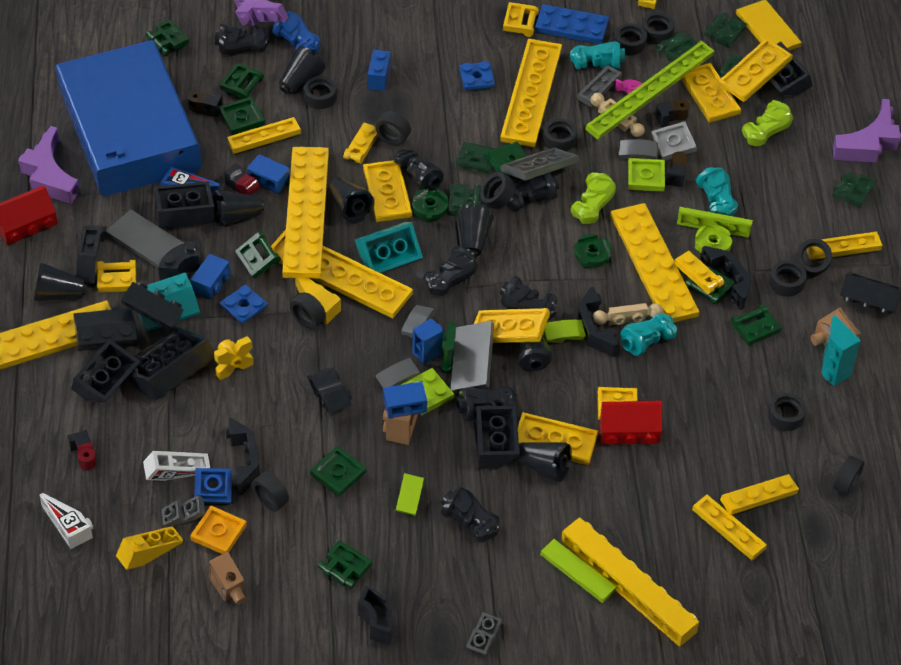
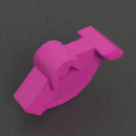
M616 79L614 87L617 92L625 91L629 94L643 83L632 79L625 81Z

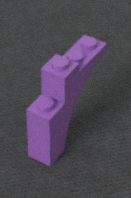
M234 0L238 8L235 12L243 26H255L258 22H285L288 19L284 7L280 3H272L268 0Z
M882 99L879 115L869 126L854 133L835 136L833 145L834 160L877 162L878 155L882 154V150L898 149V145L901 143V133L899 132V125H894V119H891L893 107H890L889 99Z
M50 126L48 131L43 134L39 144L35 145L34 150L27 148L25 153L20 156L18 163L21 173L30 176L29 182L32 190L44 185L50 198L72 204L80 192L78 179L66 174L56 164L53 154L59 141L57 128Z

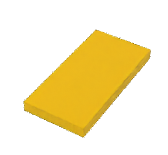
M762 0L736 10V15L760 43L768 38L776 44L781 41L789 51L801 47L802 42L767 0Z
M766 38L724 75L718 83L728 92L745 102L789 63L793 56Z
M711 63L698 66L681 79L709 123L741 114V108L731 93L719 85L718 81L721 78Z
M393 160L363 164L368 191L375 199L373 211L376 222L412 217V210L401 167L395 164Z
M548 308L482 310L478 312L474 324L492 321L494 323L493 343L540 342L550 311Z
M522 412L518 424L519 444L521 442H566L572 448L571 462L589 466L598 437V430Z

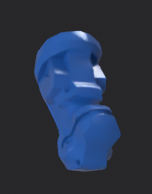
M290 11L286 12L288 19L285 22L274 23L272 30L274 35L284 37L292 46H296V49L299 46H305L312 50L311 54L318 53L321 45L319 36L307 29L298 14Z

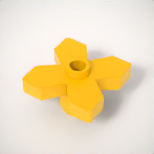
M248 336L238 340L236 344L227 339L218 345V350L214 352V359L219 364L215 368L216 376L219 380L229 377L237 367L246 369L253 365V357L249 353L252 349V341Z

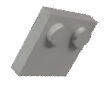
M685 121L651 131L653 140L659 144L658 151L662 160L671 159L672 154L677 151L684 152L685 154L697 151L696 144Z

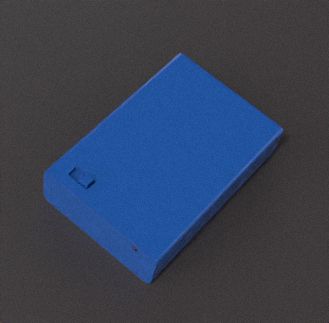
M154 40L71 60L55 66L59 90L102 196L161 182L171 167L188 173H194L201 169L199 143Z

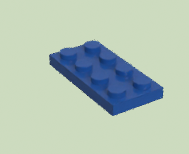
M542 4L535 32L602 44L609 16Z

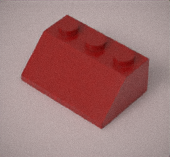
M44 185L0 203V235L7 245L58 224L55 208Z
M662 401L602 402L599 422L601 444L633 445L660 443L662 434Z

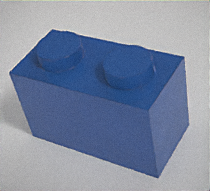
M373 50L368 70V89L385 91L391 67L390 51Z
M258 155L247 168V174L254 177L259 186L277 194L290 181L289 167L261 155Z
M209 254L191 278L194 293L212 299L216 293L218 294L222 284L230 278L229 261Z
M432 318L413 328L412 353L423 365L442 355L444 330Z
M422 381L383 388V402L388 419L427 412V397Z

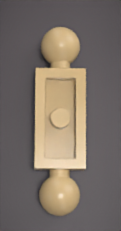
M594 93L590 99L593 106L599 107L598 112L600 114L616 103L611 98L605 101L601 93ZM633 115L617 126L624 132L631 129V134L634 137H641L645 132L644 126L636 123L637 118Z
M646 303L611 307L608 313L602 310L594 312L593 322L596 325H603L608 321L609 326L646 321L647 316L653 318L656 314L663 313V308L657 303L651 304L649 308H647Z

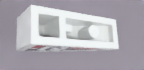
M152 451L143 462L146 480L166 481L195 476L196 468H210L208 454Z
M44 493L40 494L43 509L70 549L93 538L91 532L93 525L89 518L85 519L82 513Z

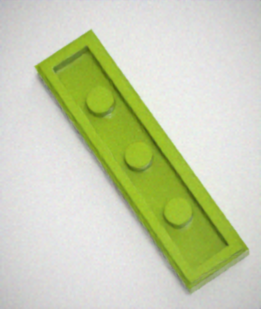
M680 207L677 224L699 229L706 225L707 227L720 225L726 228L731 235L749 238L753 220Z
M553 539L541 550L540 555L600 602L604 603L616 591L617 587L557 540Z

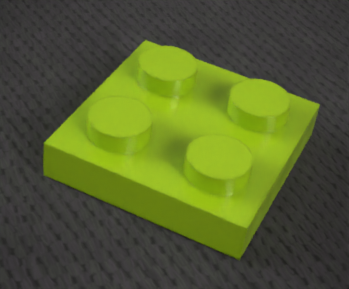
M628 159V190L664 192L665 160Z
M433 368L400 384L423 382L427 397V412L420 413L421 416L454 399V393Z

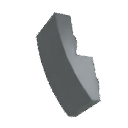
M620 140L619 156L621 159L634 157L639 159H657L659 144L650 140Z
M416 305L409 314L401 334L413 338V328L431 319L434 316V308Z
M408 358L386 368L375 375L381 386L386 388L393 385L398 386L402 382L404 383L421 373L411 358Z
M197 495L183 504L175 501L162 508L163 526H177L204 516L203 498Z
M483 612L476 628L473 629L466 648L486 656L501 627L502 619Z

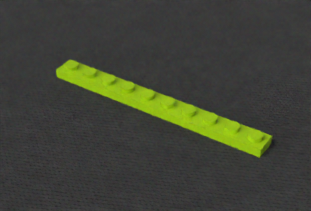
M703 41L699 42L589 122L585 130L599 140L712 57L714 50Z

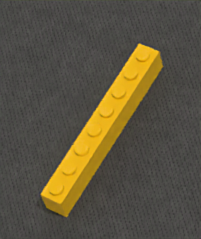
M579 517L562 531L561 543L617 587L616 591L675 644L681 647L697 633L699 621L696 616L685 610L678 600L669 596L663 587L653 582L648 574L643 573L637 568V565L632 560H628L617 547H613L605 536L597 533L590 523L585 522Z

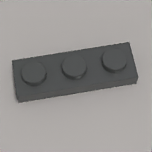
M607 65L577 94V100L592 107L591 96L594 93L604 95L615 84L616 79L621 78L622 72Z

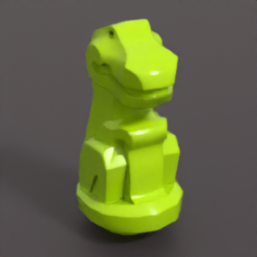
M776 100L768 103L765 113L757 117V126L752 122H748L742 127V134L747 139L748 144L762 146L770 136L790 127L793 121L790 108Z
M590 173L585 180L587 189L582 194V202L577 201L571 206L573 217L579 219L582 224L595 223L599 218L600 210L615 195L616 185L604 173Z

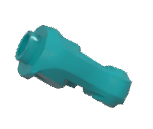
M616 41L591 47L579 45L571 50L570 61L574 63L576 69L587 68V62L591 61L594 67L600 66L604 69L609 65L616 70H620V62H625V48H620V43Z
M706 168L698 175L696 183L699 188L704 189L708 202L712 203L709 206V212L734 216L738 209V203L731 195L729 175L722 168Z
M658 313L650 320L627 324L620 332L621 342L625 350L634 356H641L652 343L656 344L659 342L660 335L664 340L674 339L677 335V327L673 323L671 316Z

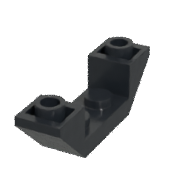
M83 226L77 253L76 277L84 279V284H96L98 274L97 257L100 242L105 240L107 226Z
M703 246L700 256L701 262L714 270L723 267L724 271L735 282L730 295L731 301L740 310L744 309L752 277L732 252Z
M590 287L578 304L577 319L582 320L588 346L614 357L616 356L617 348H619L617 336L614 337L612 330L599 332L597 325L593 324L592 314L599 310L602 300L600 294H597L595 287Z
M230 418L228 419L229 427H225L226 438L231 439L232 446L244 445L245 453H249V457H246L247 466L235 467L236 475L232 476L233 488L237 487L238 495H242L252 485V482L260 476L255 432Z

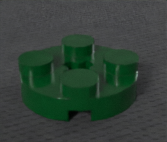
M429 188L418 191L413 197L412 210L416 216L424 219L425 222L431 223L448 212V197L441 190L429 191Z
M595 234L584 235L578 239L574 246V256L583 268L600 267L609 263L612 249L607 239L597 238L598 235Z

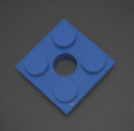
M483 61L459 65L464 90L495 87L490 62Z
M247 285L240 287V289L220 302V305L241 324H244L268 307V303Z
M196 468L194 497L199 495L203 498L204 503L231 504L232 469ZM216 481L219 485L216 488H210L208 483Z

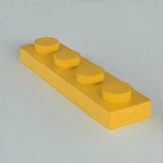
M292 117L227 137V142L233 154L299 135L301 134V129L295 118Z
M877 232L821 239L831 248L832 257L882 250L883 246ZM813 246L806 249L810 260L825 258L824 251L819 247Z
M787 474L723 494L720 501L728 513L732 515L798 493L799 488L791 476Z
M705 495L693 505L692 510L750 560H754L766 549L767 544L735 517L730 515L710 496Z

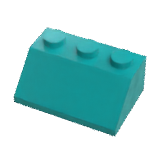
M403 222L355 239L364 265L379 273L423 258L412 222Z
M186 273L147 285V290L153 293L158 291L165 295V300L169 302L174 300L182 305L181 308L184 309V312L179 321L200 314L193 287ZM138 313L146 332L163 327Z
M836 315L832 316L821 371L824 379L833 386L852 376L861 341Z

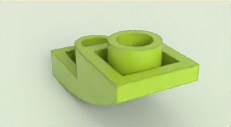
M582 320L546 323L543 332L545 341L550 343H563L566 339L583 340L586 337Z
M404 473L395 511L413 516L416 515L424 478Z

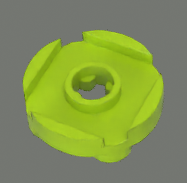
M713 225V227L703 226L696 233L695 249L701 253L703 246H709L730 251L732 246L731 234L720 225Z

